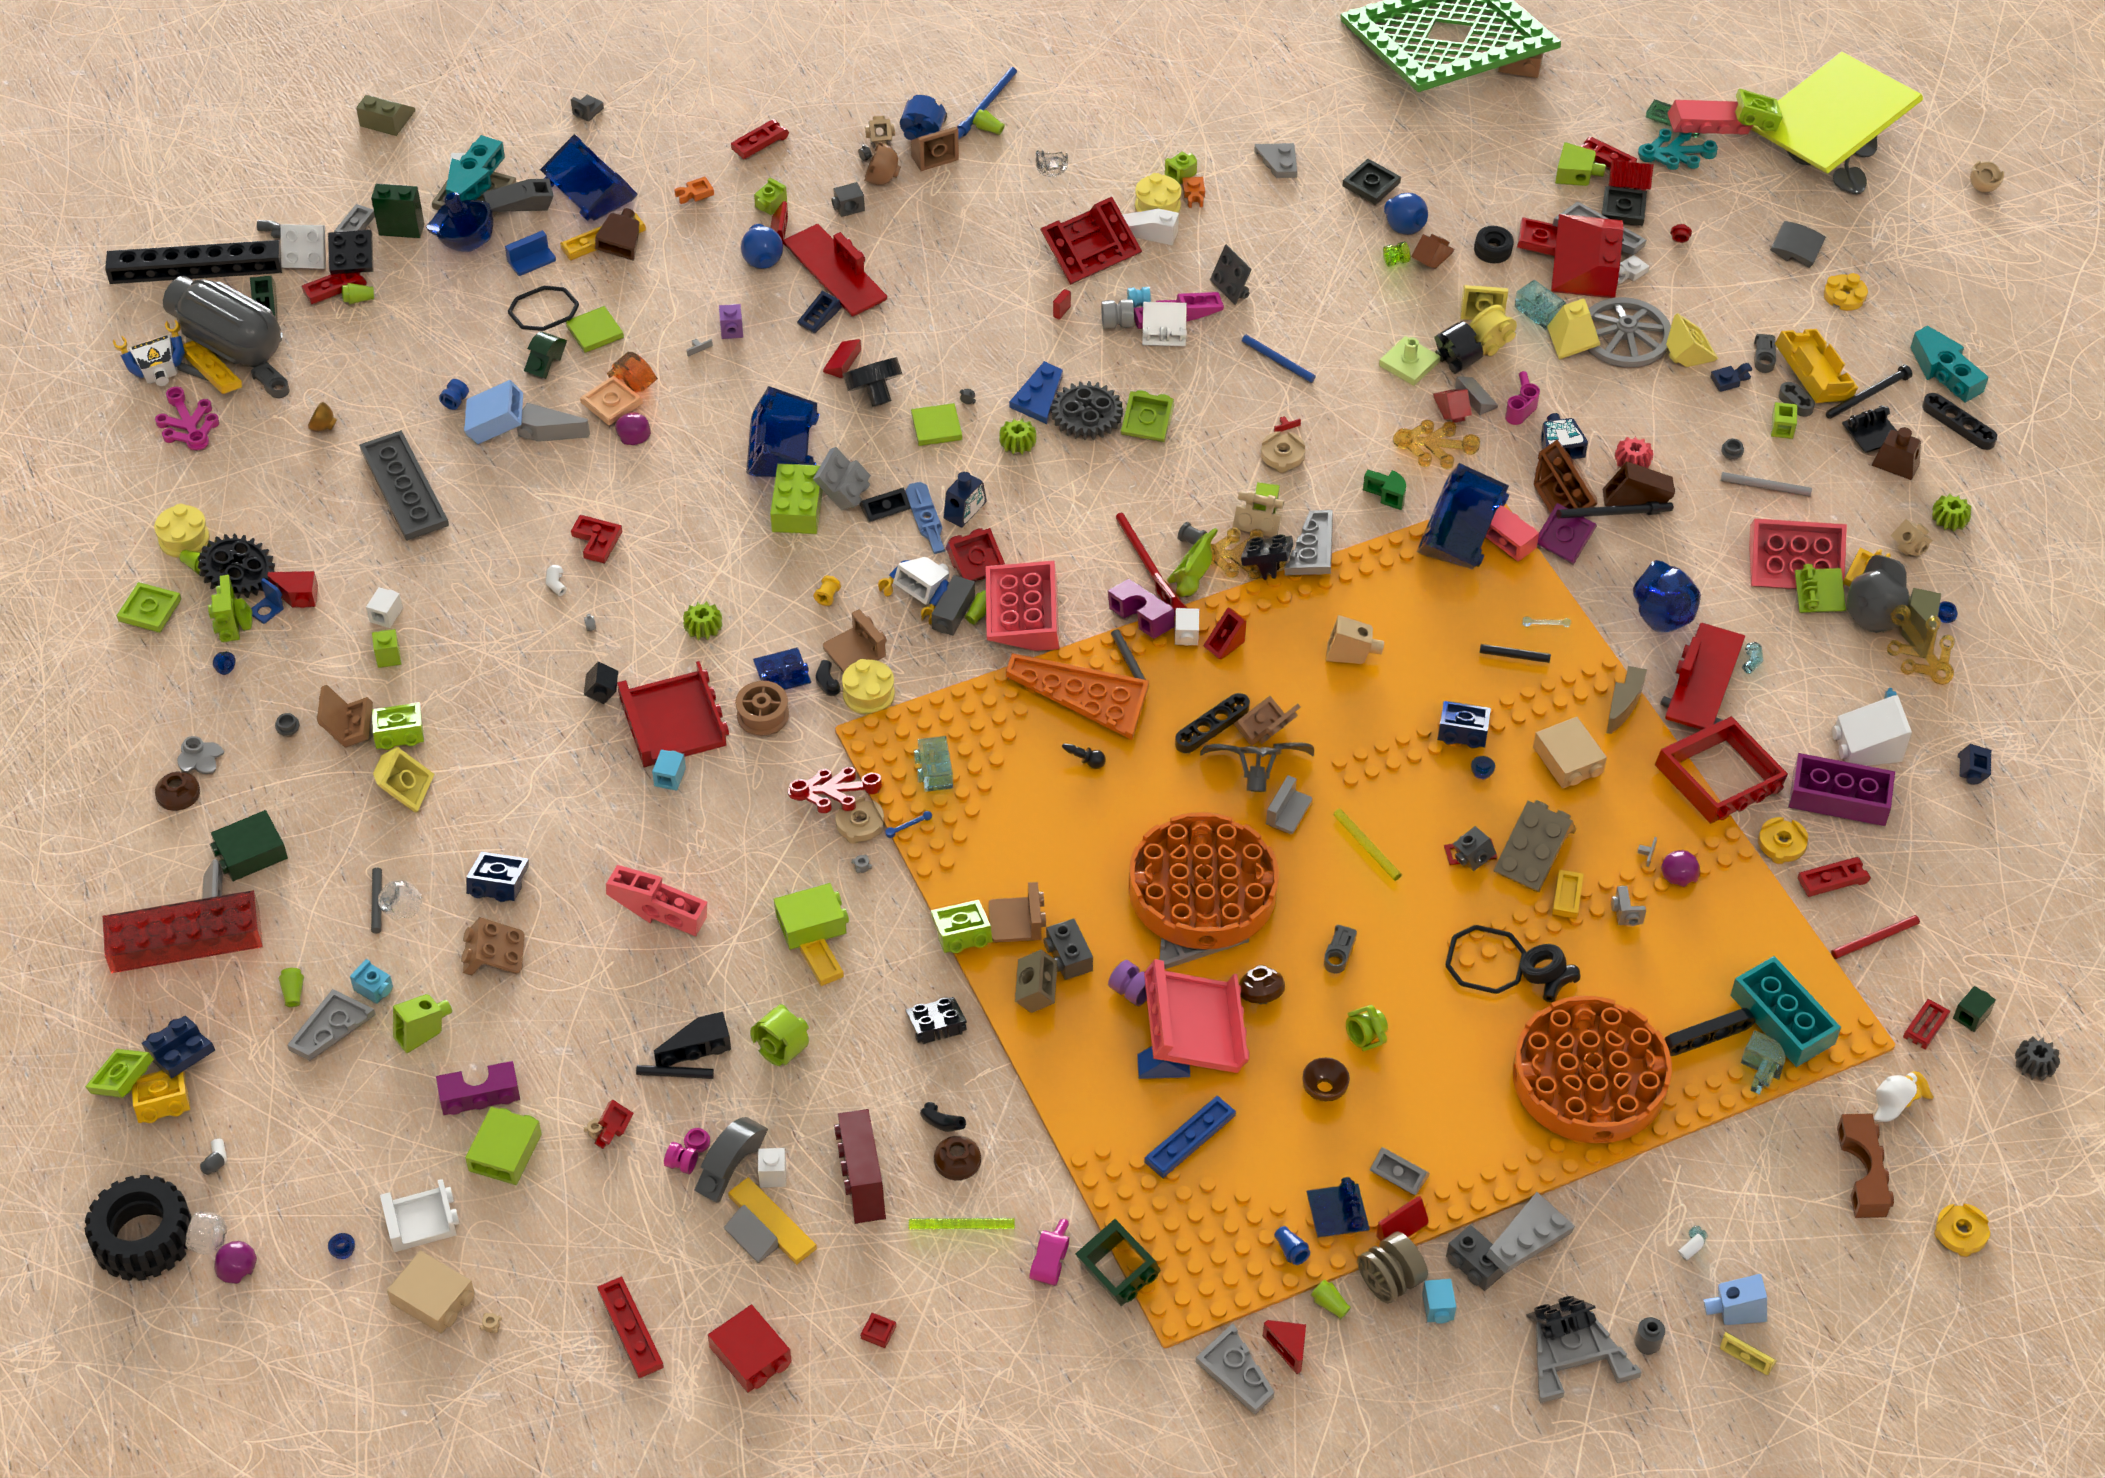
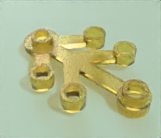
M1423 420L1414 429L1401 428L1393 436V443L1399 448L1409 449L1418 457V464L1422 467L1431 465L1432 455L1424 452L1418 445L1425 446L1441 460L1440 465L1444 469L1453 467L1454 457L1451 454H1447L1440 447L1463 449L1469 455L1475 454L1480 448V438L1473 434L1463 437V440L1441 439L1444 436L1451 437L1455 435L1456 424L1453 422H1445L1441 428L1434 431V422ZM1422 433L1428 435L1426 437H1419Z
M1230 528L1227 531L1226 537L1216 544H1211L1212 561L1210 565L1216 564L1227 577H1237L1239 566L1248 573L1250 578L1258 579L1261 577L1257 565L1242 566L1241 556L1247 541L1255 538L1254 536L1263 538L1261 530H1252L1248 539L1231 550L1225 548L1231 543L1240 541L1241 532L1237 528ZM1224 558L1232 559L1234 562L1228 563ZM1287 561L1280 562V568L1285 567Z
M1904 605L1896 606L1891 613V620L1894 624L1902 626L1916 646L1901 644L1898 640H1892L1887 646V652L1892 656H1897L1901 653L1925 658L1929 665L1918 664L1912 659H1906L1900 667L1904 674L1910 675L1916 672L1930 675L1937 684L1949 683L1954 677V669L1949 664L1951 649L1955 645L1954 637L1944 635L1941 638L1939 645L1942 651L1939 660L1933 652L1937 630L1941 626L1940 618L1930 616L1927 619L1925 626L1928 630L1925 641L1910 621V609ZM1896 614H1902L1904 620H1898ZM1929 621H1936L1937 626L1932 627ZM1943 640H1950L1951 645L1946 646ZM1891 645H1896L1899 650L1893 651ZM1910 664L1912 669L1907 670L1904 665ZM1938 671H1944L1946 676H1939Z

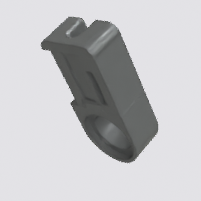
M1756 334L1754 341L1757 348L1754 357L1755 368L1759 372L1769 373L1773 371L1776 362L1775 336ZM1767 360L1771 364H1762L1760 361Z
M268 362L263 365L260 364L251 370L253 380H259L264 385L265 391L272 397L283 398L289 394L290 390L287 379ZM277 385H283V386H284V387H283L282 389H280V390H275V389H273V388H274L275 386H277Z
M1342 925L1335 926L1331 944L1328 945L1324 956V967L1330 973H1341L1345 970L1356 941L1357 931L1355 929ZM1339 957L1342 963L1334 965L1329 962V958Z

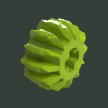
M1013 418L1012 422L1005 421L1004 426L999 431V442L1004 447L1005 452L1011 451L1013 455L1016 452H1020L1023 455L1024 451L1031 452V448L1035 446L1036 430L1031 425V421L1024 422L1023 418L1020 421H1016Z
M1950 493L1947 497L1941 495L1932 508V520L1936 521V526H1943L1944 531L1947 528H1950L1953 532L1957 528L1963 530L1971 519V505L1967 503V499L1961 500L1959 495L1957 497H1953Z
M697 601L696 606L689 605L688 611L684 612V629L690 637L696 636L698 641L702 637H706L709 640L710 635L717 636L718 631L721 630L722 613L715 604L709 606L706 601L700 605Z

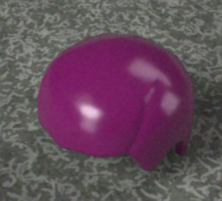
M637 412L626 413L617 420L615 425L616 433L623 444H641L651 434L647 418Z
M1677 850L1669 853L1664 858L1661 871L1664 879L1668 882L1685 887L1692 881L1695 883L1698 881L1700 865L1696 857L1690 852Z
M242 1241L229 1242L223 1245L216 1253L215 1273L225 1283H240L245 1275L253 1273L257 1256L254 1249L247 1243Z

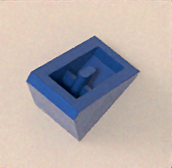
M1152 1046L1137 1054L1139 1079L1190 1077V1065L1154 1059Z

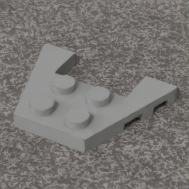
M1597 1319L1590 1327L1576 1332L1571 1330L1570 1334H1565L1553 1340L1544 1337L1542 1329L1546 1328L1545 1324L1536 1323L1540 1403L1564 1397L1565 1392L1557 1371L1607 1359L1617 1383L1640 1378L1642 1373L1640 1368L1636 1364L1633 1365L1626 1357L1627 1353L1621 1346L1618 1347L1609 1337V1332Z

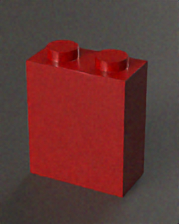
M752 1304L707 1334L709 1348L747 1393L754 1388L762 1387L770 1377L776 1373H782L792 1363L790 1348Z

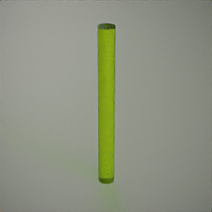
M1337 809L1334 812L1337 820L1393 880H1398L1402 876L1399 870L1341 809Z
M909 1218V1229H1015V1218Z

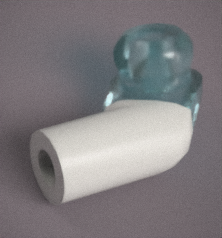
M1694 1226L1689 1230V1236L1692 1239L1678 1250L1679 1254L1686 1261L1703 1247L1708 1237L1707 1232L1702 1230L1700 1226Z

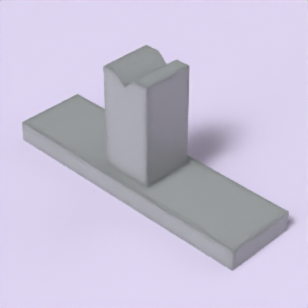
M697 339L691 340L694 347L687 349V356L689 357L712 347V339L700 343Z
M1654 837L1652 847L1639 845L1638 853L1648 855L1647 867L1650 865L1657 837Z

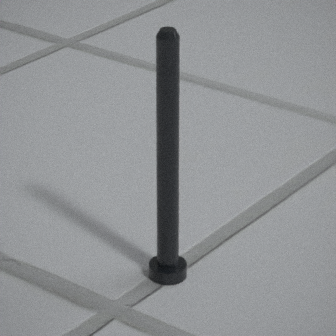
M1903 364L1898 368V372L1829 409L1826 412V417L1833 418L1899 380L1910 379L1913 375L1911 368Z

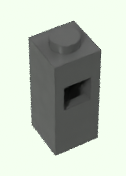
M953 575L947 590L943 593L932 612L933 630L954 636L975 598L974 581Z

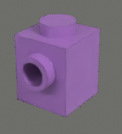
M741 304L719 305L722 339L743 338Z

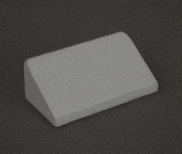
M1459 376L1456 378L1455 388L1468 389L1470 405L1479 415L1498 408V404L1473 377Z
M217 859L211 862L203 876L202 915L220 914L223 874Z
M1381 1147L1370 1168V1171L1414 1195H1417L1430 1175L1426 1170Z
M745 1205L741 1206L724 1226V1229L757 1263L779 1248L777 1237Z

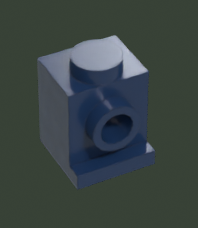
M1969 744L1958 753V758H1960V777L1966 778L1967 783L1973 785L1982 783L1991 775L1992 750Z

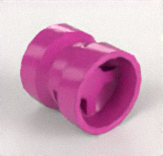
M671 1142L664 1157V1166L671 1169L679 1168L681 1172L689 1175L696 1166L699 1152L697 1149L691 1147L686 1149L679 1143Z

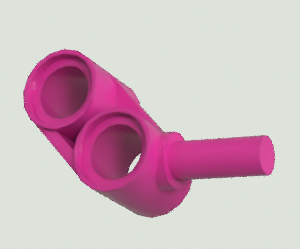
M1526 371L1519 373L1521 383L1520 394L1510 397L1507 402L1505 419L1512 425L1522 424L1538 406L1540 389L1537 385L1529 382Z
M1060 1219L1055 1230L1052 1232L1042 1231L1037 1253L1031 1266L1030 1279L1054 1286L1057 1285L1062 1269L1060 1260H1064L1070 1238L1064 1236L1069 1226L1068 1220Z

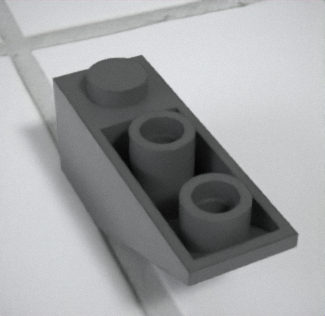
M527 179L483 193L487 212L547 211L554 196L549 179Z

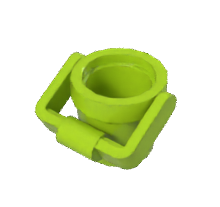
M1373 1005L1347 1013L1349 1016L1346 1020L1347 1034L1356 1046L1362 1048V1051L1381 1046L1387 1042L1385 1034L1388 1030L1387 1020L1384 1014L1375 1009ZM1374 1039H1379L1378 1042L1370 1044Z

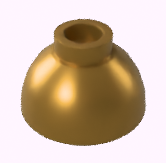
M325 402L319 403L310 419L308 428L312 431L332 430L337 421L334 418L333 411Z

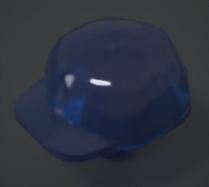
M452 192L444 197L443 202L446 204L439 208L436 215L426 226L429 233L437 236L446 247L457 251L471 252L491 239L494 218L489 203L479 200L461 201L459 194Z
M1655 560L1651 562L1633 587V595L1639 605L1640 616L1654 631L1672 632L1694 621L1699 608L1701 593L1695 582L1683 570L1670 566L1663 561Z

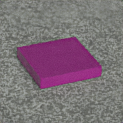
M1557 503L1539 532L1537 545L1574 565L1597 525L1584 517L1558 519L1556 516L1557 510L1568 508Z

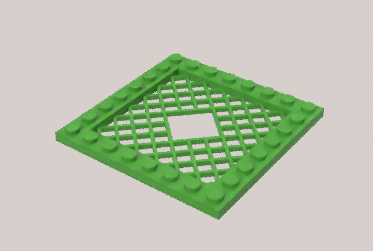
M1383 0L1341 13V21L1417 92L1561 48V40L1514 0ZM1447 1H1454V2H1456V3H1455V4H1450V3H1446V2H1447ZM1461 2H1462V3H1470L1469 6H1467V5H1460ZM1474 4L1483 5V7H1475ZM1430 6H1433V7H1439V8H1438V9H1430L1429 7H1430ZM1443 8H1450L1452 11H1446ZM1456 10H1466V12H1456ZM1412 11H1413V12H1421L1420 15L1411 14V13H1412ZM1470 11H1475V12H1480V13H1479V14H1471ZM1426 13H1430V14H1435V15H1434V16H1426L1425 14H1426ZM1484 13H1492L1493 16H1488V15H1483V14H1484ZM1439 15H1446L1448 18H1442ZM1453 16H1454V17H1462L1461 20H1459V19H1452V18H1453ZM1395 17H1401V18H1404V19H1403V20H1396V19H1394V18H1395ZM1467 18H1471V19H1476V20H1475V21H1467L1466 19H1467ZM1408 19H1417V22L1407 21V20H1408ZM1480 20H1487V21H1490V22H1489V23H1483V22H1480ZM1421 21H1431V23H1421ZM1494 21L1504 22L1503 25L1493 24ZM1377 22L1386 23L1385 26H1384V25H1376V24H1377ZM1435 22L1472 26L1464 43L1427 39ZM1391 24H1396V25H1400V26H1399V27H1392V26H1390V25H1391ZM1404 26H1413V29H1408V28H1403V27H1404ZM1418 27L1427 28L1426 31L1417 29ZM1477 27H1483V28H1486V29H1485V30H1478V29H1476V28H1477ZM1490 29H1499L1500 31L1495 32L1490 31ZM1504 30L1514 31L1513 34L1503 33ZM1387 31H1392V32H1396V33H1395V34H1387L1386 32H1387ZM1400 33H1408L1409 36H1403ZM1414 34H1416V35H1423L1422 38L1413 37V36H1414ZM1478 34L1482 35V37H1473L1472 35ZM1486 36H1494L1496 38L1490 39L1486 38ZM1500 38H1510V40H1500ZM1514 39H1519L1522 41L1514 42ZM1396 40H1403L1405 43H1398ZM1410 41H1411V42H1419L1418 45L1409 44V43H1410ZM1469 41L1479 42L1477 45L1468 44ZM1489 43L1492 44V46H1484L1482 44ZM1423 44H1433V46H1423ZM1438 45H1443V46H1447V47H1446V48H1438L1437 46H1438ZM1451 47H1459V48H1461V49H1460V50H1454V49H1451ZM1465 48L1475 49L1474 52L1464 51ZM1406 49H1413V50H1415V52H1408V51H1405V50H1406ZM1420 50H1421V51H1429L1428 54L1419 53V52H1420ZM1479 50L1487 51L1484 53H1478ZM1433 53H1443V55H1433ZM1447 54H1453V55H1457V56H1456V57H1448ZM1416 58H1423V59H1425V60H1424V61H1418V60H1415V59H1416ZM1429 60H1439V62L1433 63L1429 62ZM1444 61L1452 62L1449 64H1443ZM1426 67H1433V69H1429V70H1427V69H1425V68H1426Z

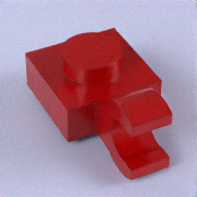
M613 1099L608 1102L598 1122L604 1128L594 1144L604 1149L606 1144L609 1145L614 1135L620 1137L624 1134L634 1113Z

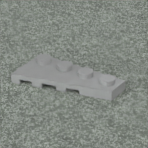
M1333 510L1309 511L1302 527V534L1297 538L1295 550H1292L1290 561L1285 565V575L1331 574Z
M1536 1192L1490 1247L1486 1256L1506 1274L1570 1235L1575 1226Z

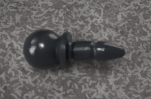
M1073 744L1062 745V748L1068 753L1082 758V763H1087L1093 769L1103 767L1106 762V757L1100 750L1092 751L1088 747L1085 751V749L1076 747Z

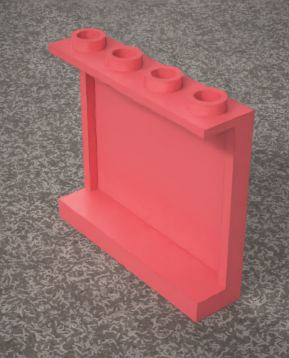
M1154 959L1144 972L1153 1058L1238 1073L1249 1060V1050L1246 1045L1247 1030L1243 1022L1244 1008L1241 1006V986L1238 984L1237 974H1233L1228 982L1168 972L1165 971L1164 961Z

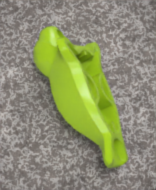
M1217 528L1212 529L1209 533H1205L1191 547L1178 567L1167 578L1168 583H1177L1176 594L1179 597H1189L1197 592L1200 584L1199 580L1204 576L1212 561L1211 542L1218 532Z

